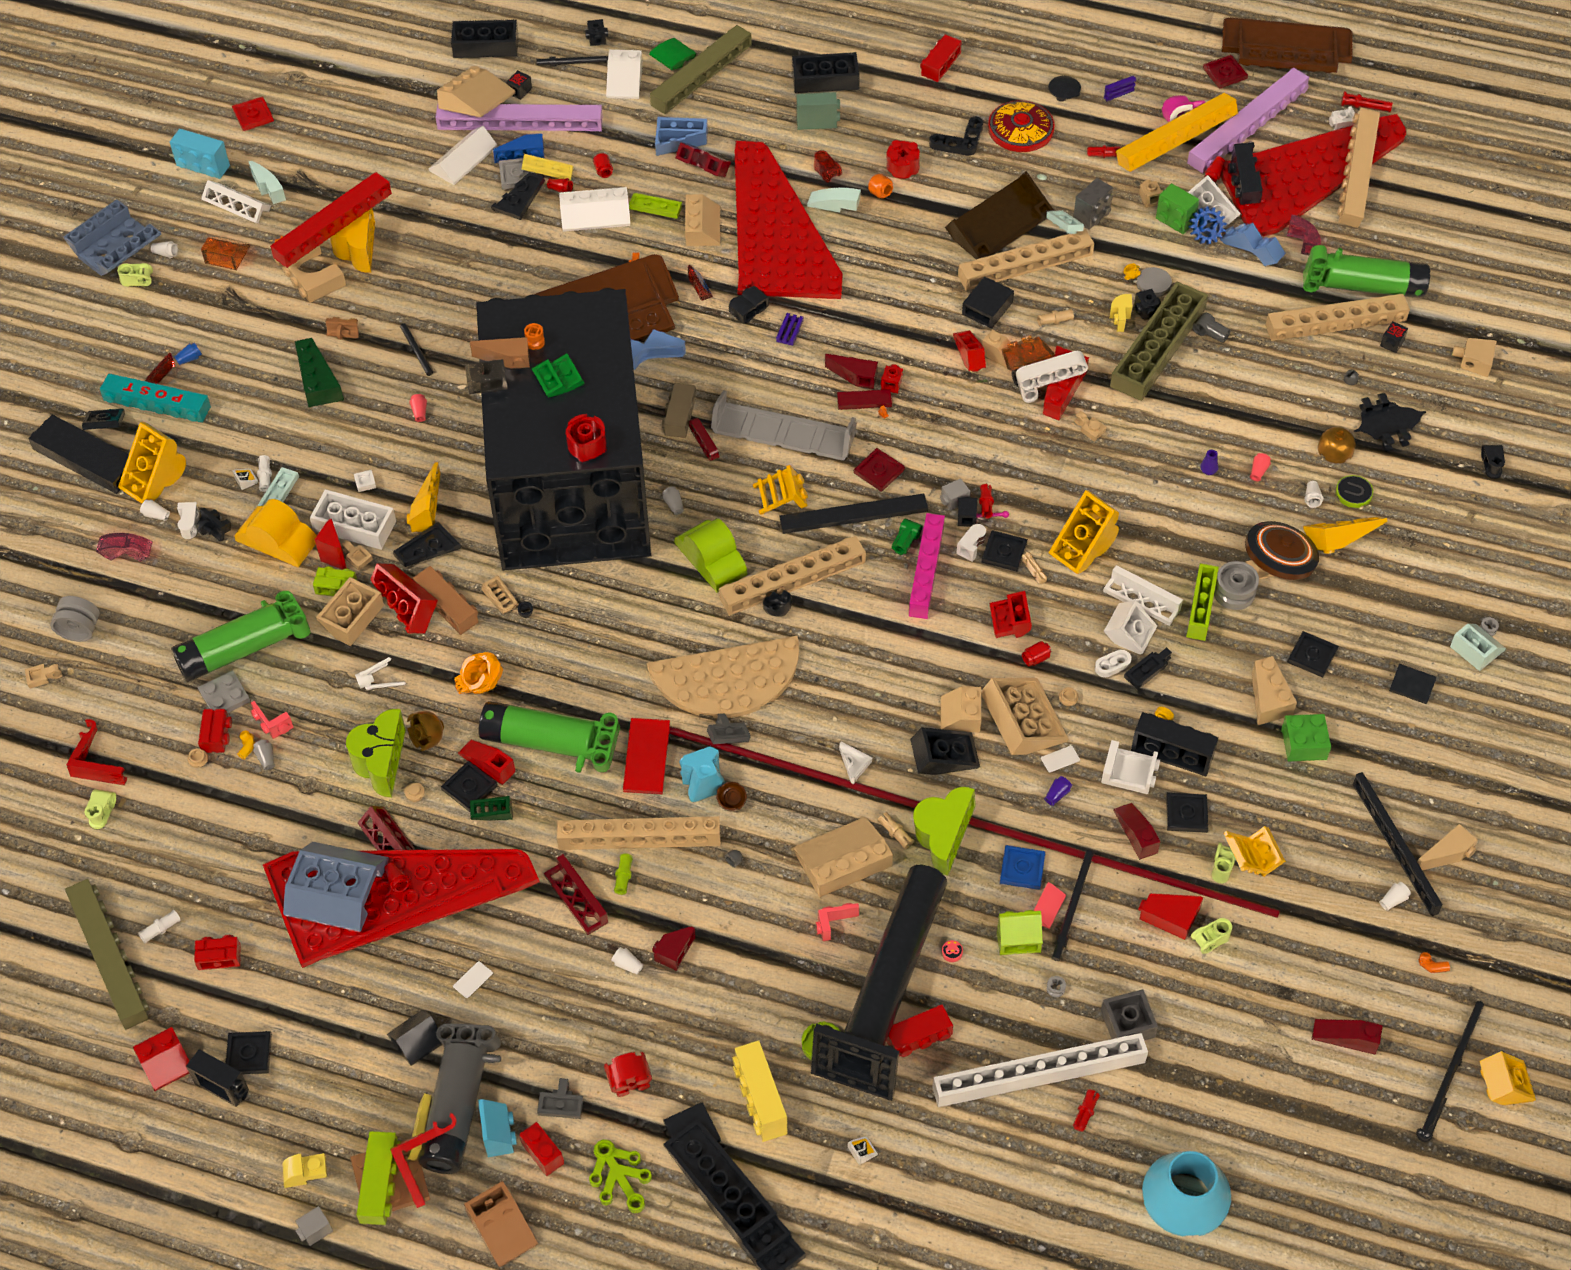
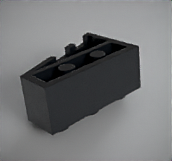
M1254 142L1234 144L1231 162L1228 163V173L1232 176L1231 183L1232 186H1235V196L1239 199L1240 205L1261 202L1263 189L1259 171L1256 172L1254 164L1257 163V157H1253Z

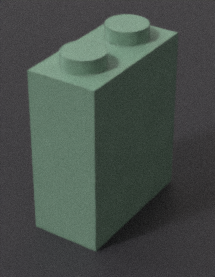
M836 92L796 94L797 130L837 128V121H840V111H837V109H840V99H837Z

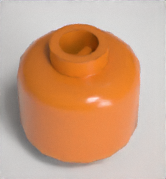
M876 174L869 181V192L878 198L884 199L892 193L893 182L883 174Z

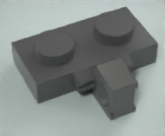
M725 713L718 714L716 724L708 725L707 728L708 735L713 744L749 742L751 738L745 723H730Z
M560 1078L558 1090H553V1093L540 1092L537 1114L538 1116L581 1119L584 1098L581 1095H572L573 1092L568 1091V1079Z

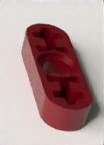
M699 418L688 421L693 436L708 460L718 459L720 457L718 449Z

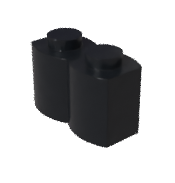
M756 286L746 288L742 295L734 297L730 301L729 312L741 323L745 324L769 306V297Z

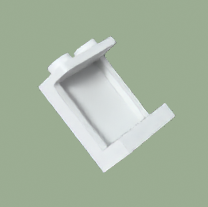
M1111 740L1101 783L1148 794L1149 788H1154L1156 776H1153V772L1159 769L1160 760L1157 759L1158 752L1154 751L1153 756L1120 749L1118 748L1119 742Z

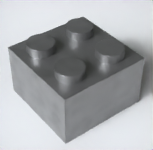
M1099 178L1092 181L1076 196L1073 218L1083 223L1084 227L1088 230L1094 225L1096 226L1111 211L1113 187Z
M1143 989L1103 1000L1101 1013L1111 1039L1142 1033L1144 1040L1155 1038L1158 1025Z

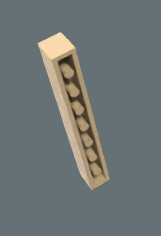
M1360 108L1359 112L1353 116L1352 123H1354V126L1350 132L1352 139L1348 144L1350 152H1348L1346 157L1348 165H1346L1344 170L1346 178H1344L1341 186L1344 190L1339 199V202L1342 203L1337 211L1339 216L1338 223L1358 228L1364 218L1380 112Z

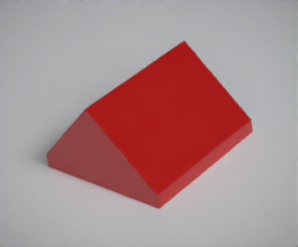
M329 519L315 538L320 561L342 570L347 569L333 521Z

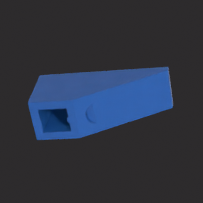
M526 134L494 148L495 163L503 160L524 158V154L544 158L543 134Z

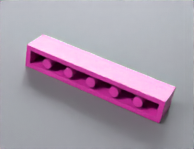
M926 513L909 603V617L928 619L944 531V515Z

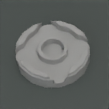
M1151 267L1141 271V275L1137 277L1136 284L1139 290L1153 289L1155 295L1160 297L1170 290L1172 280L1165 270Z

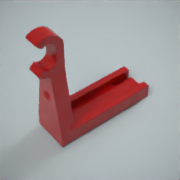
M85 720L87 727L91 728L87 733H79L81 740L66 764L70 777L125 786L127 777L123 775V767L85 761L98 730L94 720Z
M450 1113L449 1116L452 1119L450 1125L439 1128L437 1122L433 1121V1128L390 1148L417 1208L425 1205V1200L402 1150L407 1152L453 1129L456 1125V1117L453 1113Z

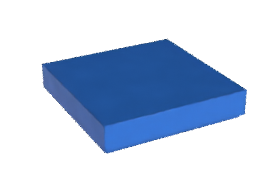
M1005 845L1000 884L1040 890L1046 851Z

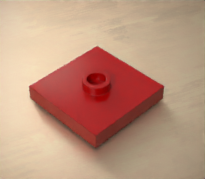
M263 96L232 106L242 131L274 122V118Z

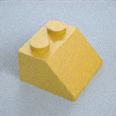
M1501 1051L1479 1061L1482 1068L1481 1075L1486 1082L1488 1088L1487 1095L1491 1101L1501 1105H1510L1536 1100L1524 1060Z

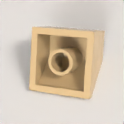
M961 686L941 696V729L980 733L981 687Z

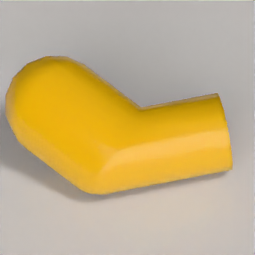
M247 730L242 731L239 735L240 739H242L243 747L237 755L243 760L254 749L253 745L255 744L253 734Z

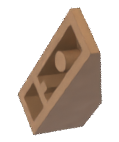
M527 337L470 341L472 357L510 369L530 367Z

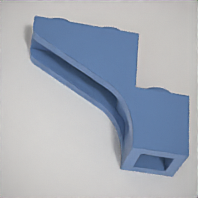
M1244 223L1235 228L1232 226L1220 238L1226 245L1253 253L1264 266L1276 264L1286 254L1276 237L1262 238L1254 223L1247 225Z
M657 330L652 331L644 344L631 339L634 370L647 359L682 357L686 353L684 340Z

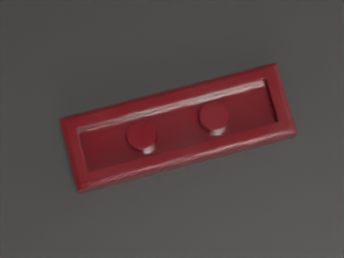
M891 389L837 392L838 410L880 408L883 405L885 407H892Z

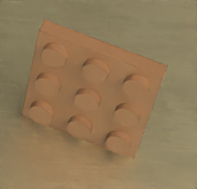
M402 1150L424 1200H430L422 1166L419 1165L418 1157L415 1161L409 1160V1151L405 1152V1150ZM366 1152L350 1157L359 1195ZM398 1168L397 1175L393 1176L395 1193L394 1196H390L389 1203L392 1204V1212L415 1205Z

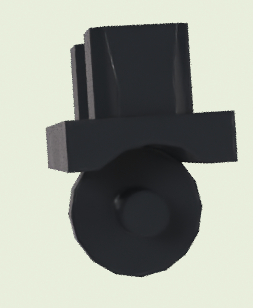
M205 507L201 508V518L197 522L199 525L198 532L201 535H212L219 542L224 540L225 533L231 531V522L227 519L220 521V514L216 509L208 511Z

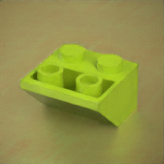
M1026 910L1017 913L1007 911L999 914L997 939L1000 955L1041 952L1043 943L1041 911Z

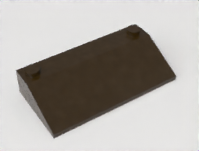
M1025 171L1015 181L958 219H953L945 228L953 240L977 260L994 255L1046 220L1047 211H1054V209L1028 172Z

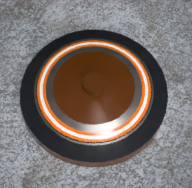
M1276 521L1261 522L1254 525L1246 536L1245 548L1251 560L1262 570L1273 576L1288 580L1304 579L1310 576L1318 565L1319 552L1317 547L1306 534L1293 526Z

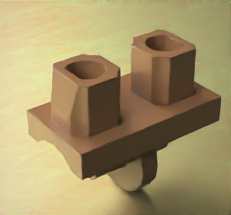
M339 317L326 319L327 336L337 337L338 340H342L343 337H359L357 319L350 318L345 320Z

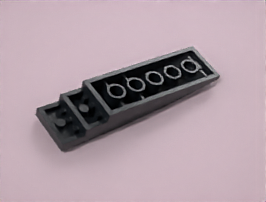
M699 1119L663 1144L694 1188L759 1270H790L806 1258L805 1252L792 1238L791 1232L778 1218L777 1212Z

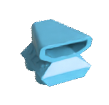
M711 746L684 755L679 761L682 769L680 774L683 784L689 785L688 796L691 802H697L717 795V789L726 783L720 773L719 751Z

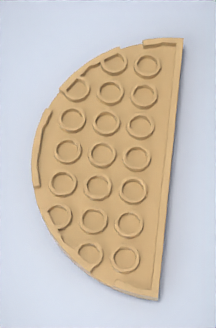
M798 636L648 662L647 669L653 684L657 686L668 701L680 709L699 716L700 714L710 715L713 718H718V714L725 713L727 718L739 717L760 710V707L770 701L773 702L787 689L796 673L799 660Z

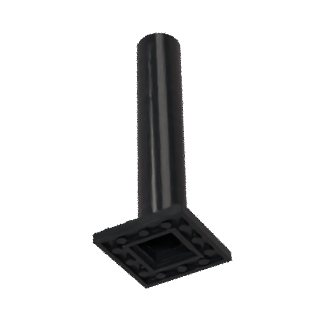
M922 864L910 867L844 1032L835 1030L828 1025L816 1023L813 1032L811 1074L892 1101L895 1094L900 1051L891 1046L884 1045L948 884L946 877L939 870Z

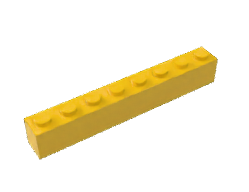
M1222 93L1116 150L1118 164L1131 172L1238 114L1236 99L1226 93Z

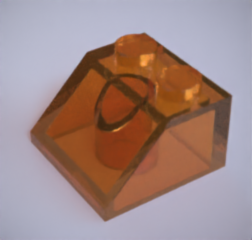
M208 237L201 248L205 264L237 271L250 248V244L221 237Z
M1024 336L1021 338L1022 341L1010 342L1006 348L1001 349L1008 370L1019 369L1055 356L1054 352L1039 336Z

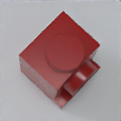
M896 364L886 365L881 378V390L891 389V393L898 394L903 379V368Z

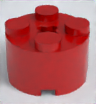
M899 140L892 141L886 152V168L892 176L907 179L911 175L918 173L920 169V150L917 143Z
M587 414L575 416L569 421L566 429L567 447L574 457L578 458L581 462H585L588 459L600 456L606 451L605 426L600 418L596 416L594 418L588 417Z
M635 1052L622 1054L611 1059L612 1064L609 1066L607 1063L604 1065L611 1092L616 1093L617 1097L628 1095L630 1093L629 1090L637 1088L638 1091H642L650 1087L649 1082L652 1080V1075L644 1052H640L641 1055L636 1056Z

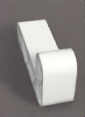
M1073 351L1019 368L1016 371V378L1023 400L1027 403L1034 402L1038 398V387L1081 375L1087 371L1088 365L1081 351Z

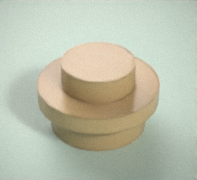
M1066 687L1059 693V701L1065 706H1073L1078 702L1079 696L1074 688Z
M196 748L190 751L187 760L190 766L199 768L207 763L208 756L204 750Z
M411 783L406 786L404 793L408 800L418 802L423 798L425 790L420 783Z

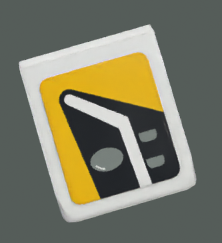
M251 469L232 470L241 490L259 483Z
M867 1136L848 1142V1149L859 1165L878 1155Z

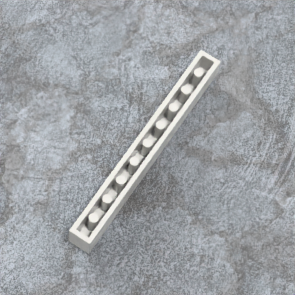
M1142 1033L937 1076L933 1078V1091L937 1106L943 1107L1143 1064L1146 1062L1148 1050Z

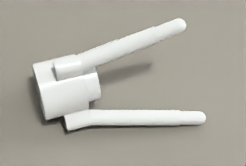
M390 657L367 670L355 674L360 689L365 687L366 691L375 688L402 686L406 683L403 681L371 684L374 682L372 673L388 665L387 662L391 661Z

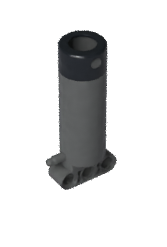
M447 1023L441 1025L436 1032L437 1038L444 1046V1051L425 1131L433 1128V1121L437 1122L439 1128L450 1125L452 1123V1119L449 1117L450 1113L455 1115L456 1125L453 1129L422 1144L418 1162L419 1165L429 1171L440 1174H454L459 1172L462 1167L485 1063L501 1062L502 1059L500 1055L487 1054V1052L496 1051L501 1045L500 1037L495 1029L489 1025Z

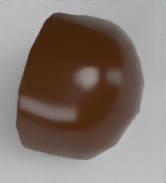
M726 782L717 789L716 799L723 810L735 812L746 804L747 793L745 788L738 782Z

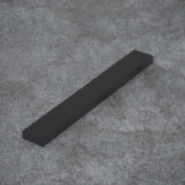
M923 493L779 515L782 533L786 534L928 512V505Z
M1364 773L1356 774L1353 782L1355 790L1431 916L1438 915L1443 905Z

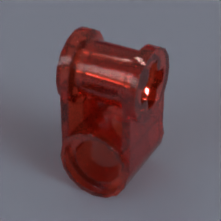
M820 150L814 154V170L825 182L831 181V178L842 175L841 166L828 152Z

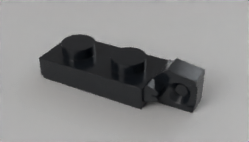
M1167 647L1159 654L1151 652L1124 674V678L1138 690L1165 669L1168 661L1171 659L1172 652Z

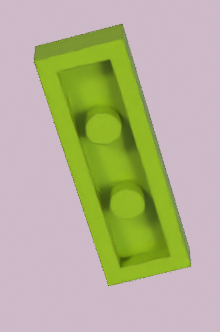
M633 193L629 202V209L678 219L682 209V202Z

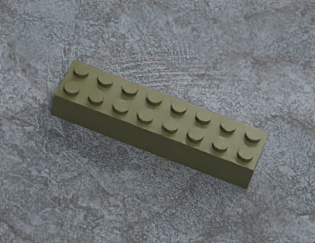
M1177 281L1112 372L1110 387L1142 401L1193 328V324L1205 311L1208 294Z

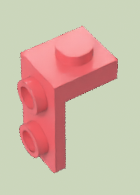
M255 701L251 702L253 710L250 712L256 721L260 720L263 732L265 734L269 733L272 739L287 733L293 728L291 718L287 712L268 721Z
M846 903L842 906H828L818 910V922H815L817 934H821L822 941L831 940L829 921L858 917L859 904Z

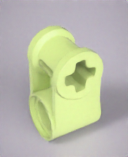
M125 263L121 264L117 269L123 286H149L152 279L150 275L153 272V267L150 264Z
M97 789L92 791L84 811L92 828L100 829L107 824L111 811L116 804L115 792Z
M1219 842L1211 876L1217 883H1226L1230 878L1236 858L1230 847L1223 846Z
M1219 918L1195 930L1191 934V938L1196 940L1201 948V953L1207 954L1229 941L1232 924L1228 919ZM1218 929H1223V930H1225L1226 932H1225V933H1221V932L1218 931Z

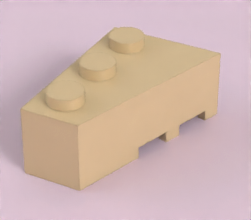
M1274 657L1256 660L1252 670V683L1256 702L1257 726L1285 718V715H1294L1297 702Z

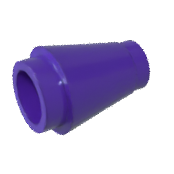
M1208 450L1201 462L1200 468L1205 475H1213L1219 469L1218 453L1216 450Z
M1063 776L1055 778L1044 800L1049 805L1054 806L1055 803L1071 792L1072 784Z

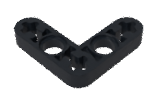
M978 116L971 117L968 121L964 138L937 133L932 134L929 137V147L933 150L960 155H974L983 130V119ZM974 134L976 137L971 138L968 135ZM950 143H955V144H957V145H956V146H950L949 144H950Z

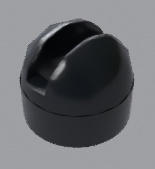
M524 601L518 605V614L521 617L528 618L532 615L533 606L531 603Z

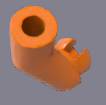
M1423 952L1420 954L1418 960L1420 966L1430 973L1450 971L1448 961L1434 962L1429 953Z

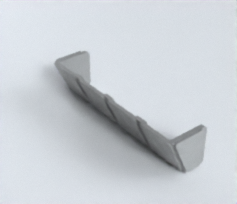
M725 390L722 391L713 406L711 429L716 434L739 439L746 438L748 441L772 446L780 445L782 448L805 453L812 452L819 456L844 460L848 457L856 433L857 423L854 417H852L847 428L727 403V391Z

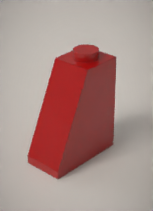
M1150 893L1147 900L1143 899L1138 908L1141 911L1139 919L1185 940L1201 909L1204 898L1201 896Z

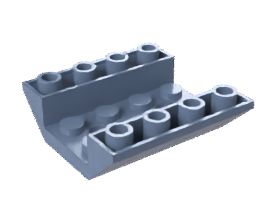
M116 199L66 234L64 239L82 262L102 276L159 237L161 232L151 224L146 227L142 226L130 216L128 207Z
M311 842L300 850L286 883L283 914L289 917L361 932L368 915L364 908L365 902L375 877L383 876L384 868L389 858ZM311 871H318L315 877H308V874ZM349 879H356V882L353 885H346V882Z

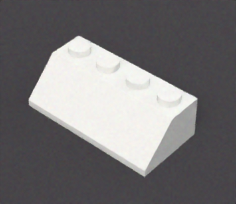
M627 187L559 193L563 232L630 226Z

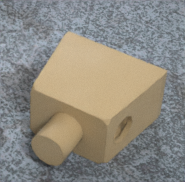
M1468 338L1465 347L1454 345L1452 356L1462 358L1460 365L1462 369L1488 377L1497 341Z

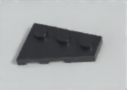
M529 172L515 184V188L512 191L506 192L502 196L503 199L491 206L492 210L521 220L544 184V177Z
M437 522L394 550L393 554L404 567L459 550L461 545Z

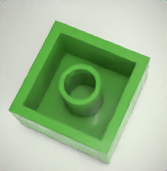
M1171 183L1159 195L1156 219L1175 231L1184 234L1190 229L1189 226L1193 224L1189 220L1195 218L1193 213H1197L1200 199Z
M1325 714L1285 715L1282 734L1287 761L1327 760L1331 744Z

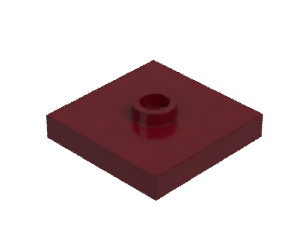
M1232 55L1203 64V70L1219 89L1248 79V74Z
M876 448L854 469L853 473L882 492L905 470V466Z

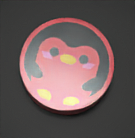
M954 940L947 941L942 947L943 958L948 962H957L961 959L963 954L962 945Z

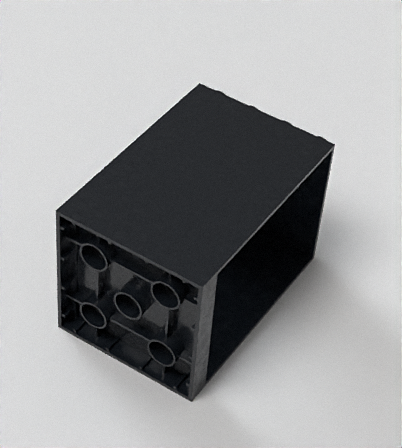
M604 288L596 292L584 293L568 291L562 295L551 296L533 294L525 298L506 300L492 298L488 301L476 302L478 341L525 338L524 329L532 323L540 324L543 327L545 344L541 349H529L530 367L510 369L479 359L486 482L502 571L652 557L626 289ZM567 353L585 384L561 395L548 397L532 368L547 359L552 363ZM587 414L588 417L593 418L596 416L603 421L607 443L604 453L585 462L579 461L578 458L569 452L566 439V429L569 421L575 416Z

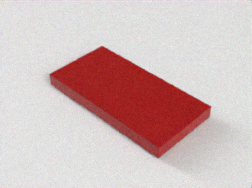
M631 718L623 792L663 795L670 720Z

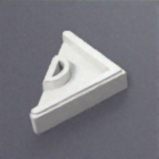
M841 741L839 750L850 782L854 784L872 763V757Z

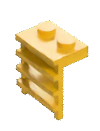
M790 465L786 466L787 469L782 471L779 469L776 474H768L767 478L763 480L760 478L757 480V483L753 484L754 489L758 487L760 489L764 507L758 510L760 515L792 500L801 509L808 506L806 500L808 495L803 488L804 479ZM777 478L779 479L783 499L780 501L774 482ZM769 483L773 504L769 505L765 484Z
M1264 826L1250 837L1229 831L1224 832L1241 871L1247 870L1248 873L1254 871L1255 875L1261 874V876L1265 877L1286 862L1269 827Z

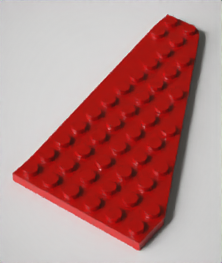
M1398 114L1379 117L1372 164L1405 140L1406 128ZM1354 125L1253 153V157H1257V163L1254 164L1256 172L1259 171L1263 189L1260 203L1240 205L1239 199L1235 196V186H1232L1231 183L1232 176L1228 173V163L1231 160L1225 161L1220 177L1236 209L1241 213L1240 217L1243 223L1246 225L1254 223L1261 236L1276 234L1342 186L1344 178H1346L1344 170L1346 165H1348L1346 157L1348 152H1350L1348 144L1352 139L1350 132Z
M736 141L734 153L739 273L737 294L742 295L746 288L756 286L766 296L841 299L843 273L771 150L763 142Z
M519 849L360 851L388 857V863H395L409 877V886L402 892H395L390 888L385 871L382 877L376 876L364 905L368 915L361 932L289 917L283 914L285 886L300 851H292L263 864L264 871L302 968L322 959L510 895L540 882L529 856ZM311 871L308 874V877H315L318 871ZM349 879L346 882V885H353L356 882V879Z

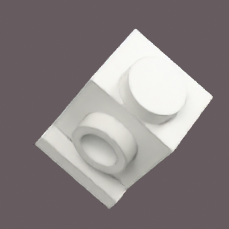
M1352 106L1345 110L1332 112L1329 117V124L1334 130L1354 125L1352 119L1355 112Z

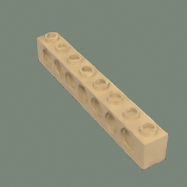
M1086 229L1077 231L1076 234L1062 235L959 264L958 277L966 291L971 290L978 285L983 277L999 282L1092 256L1094 242Z
M1404 294L1269 313L1265 326L1271 341L1385 325L1392 321H1407L1410 308Z
M856 536L845 538L840 542L829 544L817 551H811L804 556L793 558L786 563L777 564L773 568L759 571L757 574L724 585L719 588L720 601L728 615H733L763 603L764 598L770 596L773 591L777 594H782L783 590L792 592L864 564L866 552Z
M720 816L557 820L559 850L720 846Z

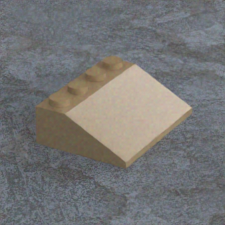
M471 66L468 70L462 72L437 90L439 109L476 117L484 116L516 94L513 88L487 69H482L479 66Z
M991 678L981 691V695L1011 755H1027L1069 740L1038 678Z
M866 817L793 847V851L819 898L890 868L893 864V853L884 838Z

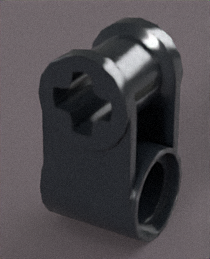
M1482 445L1481 458L1486 475L1492 479L1501 477L1502 467L1505 465L1503 445Z

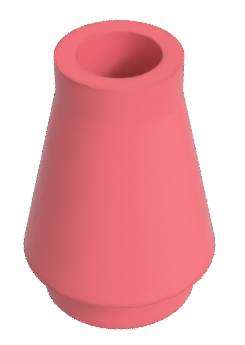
M415 394L411 396L409 403L415 421L423 422L426 420L427 399L422 394Z
M1258 453L1253 458L1250 475L1252 480L1260 481L1271 465V458L1268 455Z

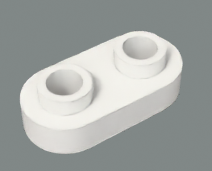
M1117 650L1099 658L1095 663L1096 674L1100 677H1109L1127 669L1131 664L1130 653L1125 650Z

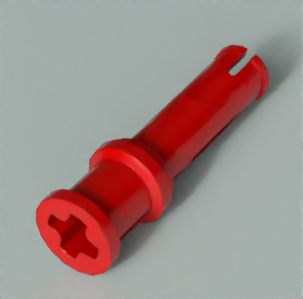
M1344 91L1341 106H1354L1355 109L1364 107L1390 113L1393 102L1362 97L1361 94H1348L1347 91Z

